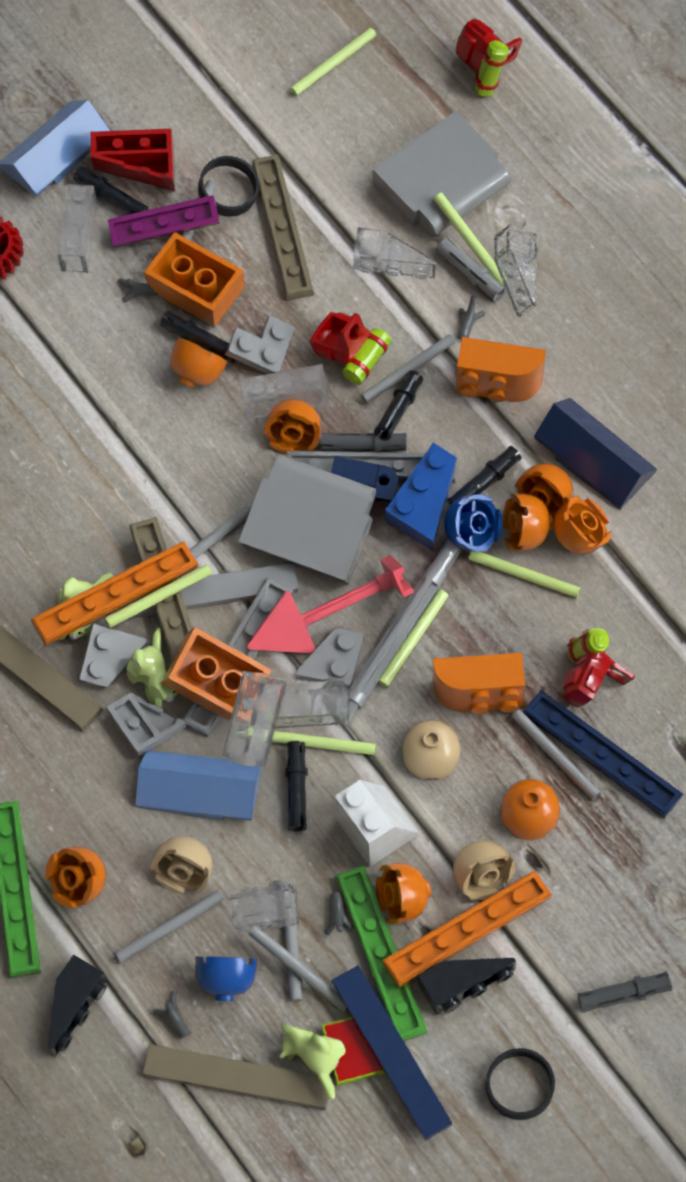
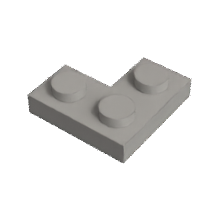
M269 316L266 319L260 338L240 328H236L232 333L225 355L275 378L279 374L295 327Z

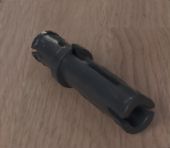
M84 166L78 167L74 173L73 181L89 189L95 197L100 196L128 214L149 209L148 206L110 184L104 176L99 177Z
M169 310L165 312L164 316L167 319L162 317L160 326L180 335V338L190 340L220 356L231 364L236 361L225 355L228 342L196 326V322L193 320L187 321Z
M414 370L408 371L401 386L394 390L393 400L374 429L376 436L383 430L379 437L381 440L387 441L392 437V433L407 407L415 401V393L423 382L422 375L415 381L419 372Z
M510 445L495 460H489L485 464L486 467L452 497L447 499L449 505L460 497L481 494L496 480H502L505 477L504 473L518 461L522 460L520 454L515 455L518 452L517 449Z
M290 741L286 743L288 763L287 768H285V776L288 780V830L292 831L294 828V832L307 830L305 781L306 776H308V768L305 767V742Z

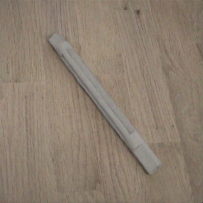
M449 539L434 562L430 564L413 590L414 593L409 596L344 696L343 702L336 711L338 718L350 724L446 578L447 572L461 552V549L456 547Z

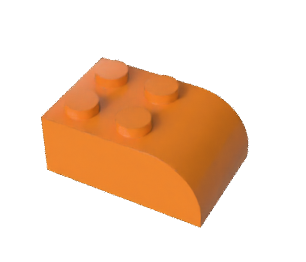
M174 232L144 271L147 283L158 295L213 327H216L245 288L243 269Z
M462 337L456 371V393L469 398L476 396L489 398L495 402H521L528 400L542 386L546 350Z
M194 627L185 636L161 684L223 718L235 722H245L272 670Z
M522 653L433 659L432 682L434 694L438 701L446 708L458 712L471 711L474 714H483L489 710L501 709L503 712H513L518 708H523L525 677Z

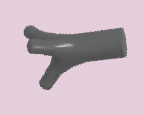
M118 279V283L130 289L129 293L122 298L125 303L137 295H158L149 284L138 283L131 279Z
M474 295L471 296L466 312L463 308L459 309V313L462 316V324L458 338L461 340L462 337L469 338L474 322L478 318L485 316L484 311L474 313L476 296Z
M332 893L330 895L331 919L325 930L327 935L331 934L335 926L338 932L343 931V925L348 930L353 929V925L348 921L344 913L342 893Z
M172 991L170 1001L165 1003L167 1010L155 1009L154 1015L162 1016L168 1020L180 1039H183L190 1035L191 1032L178 1010L176 1002L177 993Z

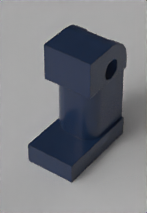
M338 456L334 457L331 473L376 488L374 500L391 503L397 494L398 476L392 468ZM385 477L389 479V483L381 485L379 480Z

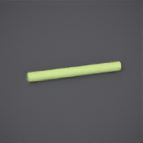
M372 28L366 30L290 87L291 92L295 96L299 95L375 38V31Z
M441 192L435 196L433 200L483 266L490 271V275L501 285L508 280L443 193Z
M480 551L470 552L468 560L563 594L575 598L578 597L581 587Z
M208 564L107 616L105 621L109 628H112L212 575V571Z
M438 590L378 682L382 686L387 688L448 598L449 595L444 590Z
M259 729L258 741L286 744L290 741L305 742V747L375 755L376 751L375 743Z

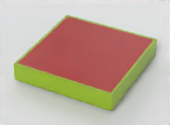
M352 1017L322 1025L324 1036L341 1040L345 1047V1054L339 1058L337 1066L333 1070L337 1086L385 1074Z

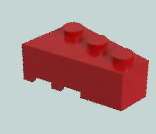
M172 128L90 132L91 160L94 170L175 191Z

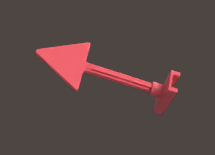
M389 555L380 559L384 573L375 576V580L303 614L299 613L291 593L285 591L250 639L247 647L250 650L313 653L316 648L307 631L308 625L379 591L385 592L394 587L403 597L414 593L413 588L403 579L402 573L405 572L403 566Z

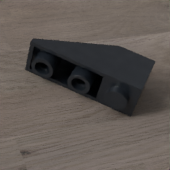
M74 954L56 979L48 1049L53 1057H56L59 1051L64 1052L73 1038L71 1036L77 1025L82 1026L90 1013L88 1008L94 1000H100L107 988L104 973Z
M514 957L444 960L418 975V985L436 1015L443 1011L447 1014L457 1009L461 1005L460 1001L471 996L473 999L482 995L487 990V986L495 981L500 984L511 978L516 968V960Z

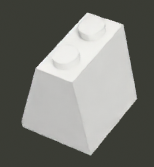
M358 780L335 795L336 821L369 867L419 835L417 829L385 786Z

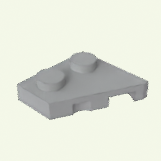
M92 624L77 681L104 689L107 688L132 659L133 652L143 647L146 639Z
M335 628L298 668L296 679L349 690L354 680L364 633Z
M132 692L106 707L107 713L138 757L186 728L184 720L169 716L163 712L162 708L146 703L143 698Z

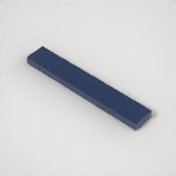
M540 690L524 709L523 713L533 723L665 819L683 797L682 792L544 691Z
M359 965L332 979L334 988L424 1140L426 1141L451 1127L453 1124Z

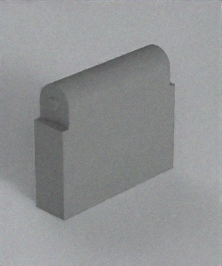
M457 111L450 114L373 169V184L413 226L419 224L432 237L437 236L452 225L433 200L439 193H443L462 218L511 182V178L506 168L497 160L498 152Z
M279 454L273 464L269 478H262L238 542L249 548L291 563L294 562L296 565L349 584L373 521L369 513L376 496V488Z

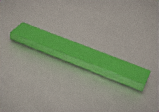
M18 800L0 803V902L11 978L41 974Z
M364 865L337 874L338 886L388 1016L404 1042L427 1034L425 1023L410 984L407 983L398 988L382 964L384 959L396 953L397 950Z

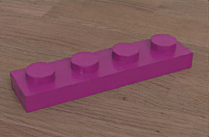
M211 195L108 219L112 245L117 248L173 235L174 232L182 233L220 224L215 197Z

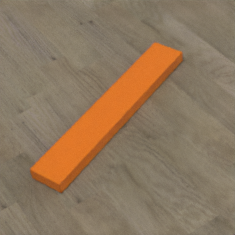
M182 541L31 618V623L46 646L197 569L198 563L185 542Z
M534 870L383 960L382 964L397 987L401 988L416 979L421 973L444 960H448L551 898L552 894Z

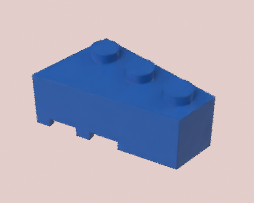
M433 442L385 510V521L432 551L455 475L457 457Z

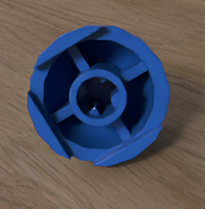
M482 494L463 496L454 501L447 510L444 519L445 532L448 539L459 549L469 552L486 551L491 548L490 546L493 542H497L500 538L503 527L502 514L491 503L494 501L490 497Z
M196 956L195 972L198 984L205 992L215 994V1001H234V995L244 994L251 988L255 980L257 958H249V963L246 964V959L241 957L207 956L206 962H203L204 957Z

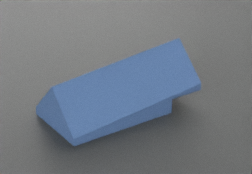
M88 100L70 101L0 161V170L37 197L52 182L57 185L91 152L90 132L110 131V129Z
M146 751L138 769L135 806L216 820H224V817L252 821L263 765L253 762Z

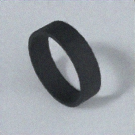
M221 156L208 162L203 168L198 182L199 197L209 196L204 188L203 178L210 170L220 166L234 167L242 171L250 179L254 194L248 202L240 206H225L216 202L218 215L233 217L247 212L253 206L259 191V179L253 167L246 161L234 156Z
M525 1048L507 1050L496 1057L488 1069L486 1078L488 1099L492 1106L505 1117L515 1120L534 1118L548 1107L554 1094L555 1076L548 1061L533 1050ZM523 1056L531 1058L541 1064L549 1076L551 1084L549 1096L542 1105L534 1110L527 1112L511 1111L503 1107L492 1094L490 1088L492 1072L498 1064L511 1057Z

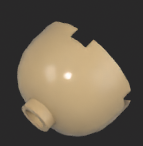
M437 720L420 721L412 726L405 735L402 746L404 765L416 777L427 780V778L444 779L453 773L459 764L461 753L459 738L452 727L446 723Z
M174 836L159 846L150 867L151 871L154 868L156 872L155 879L167 889L184 894V888L195 889L194 893H199L206 888L212 873L213 863L210 851L199 840L189 836Z
M489 840L475 841L464 846L458 854L453 865L454 879L464 895H467L471 900H484L499 892L495 887L499 886L503 881L506 885L510 882L515 872V862L500 844Z

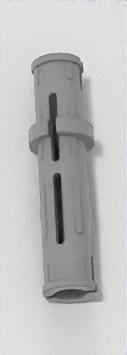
M449 238L443 239L438 244L436 251L466 275L475 288H481L495 302L504 296L506 287L496 281L490 275V271L487 268H481L467 254L453 244Z

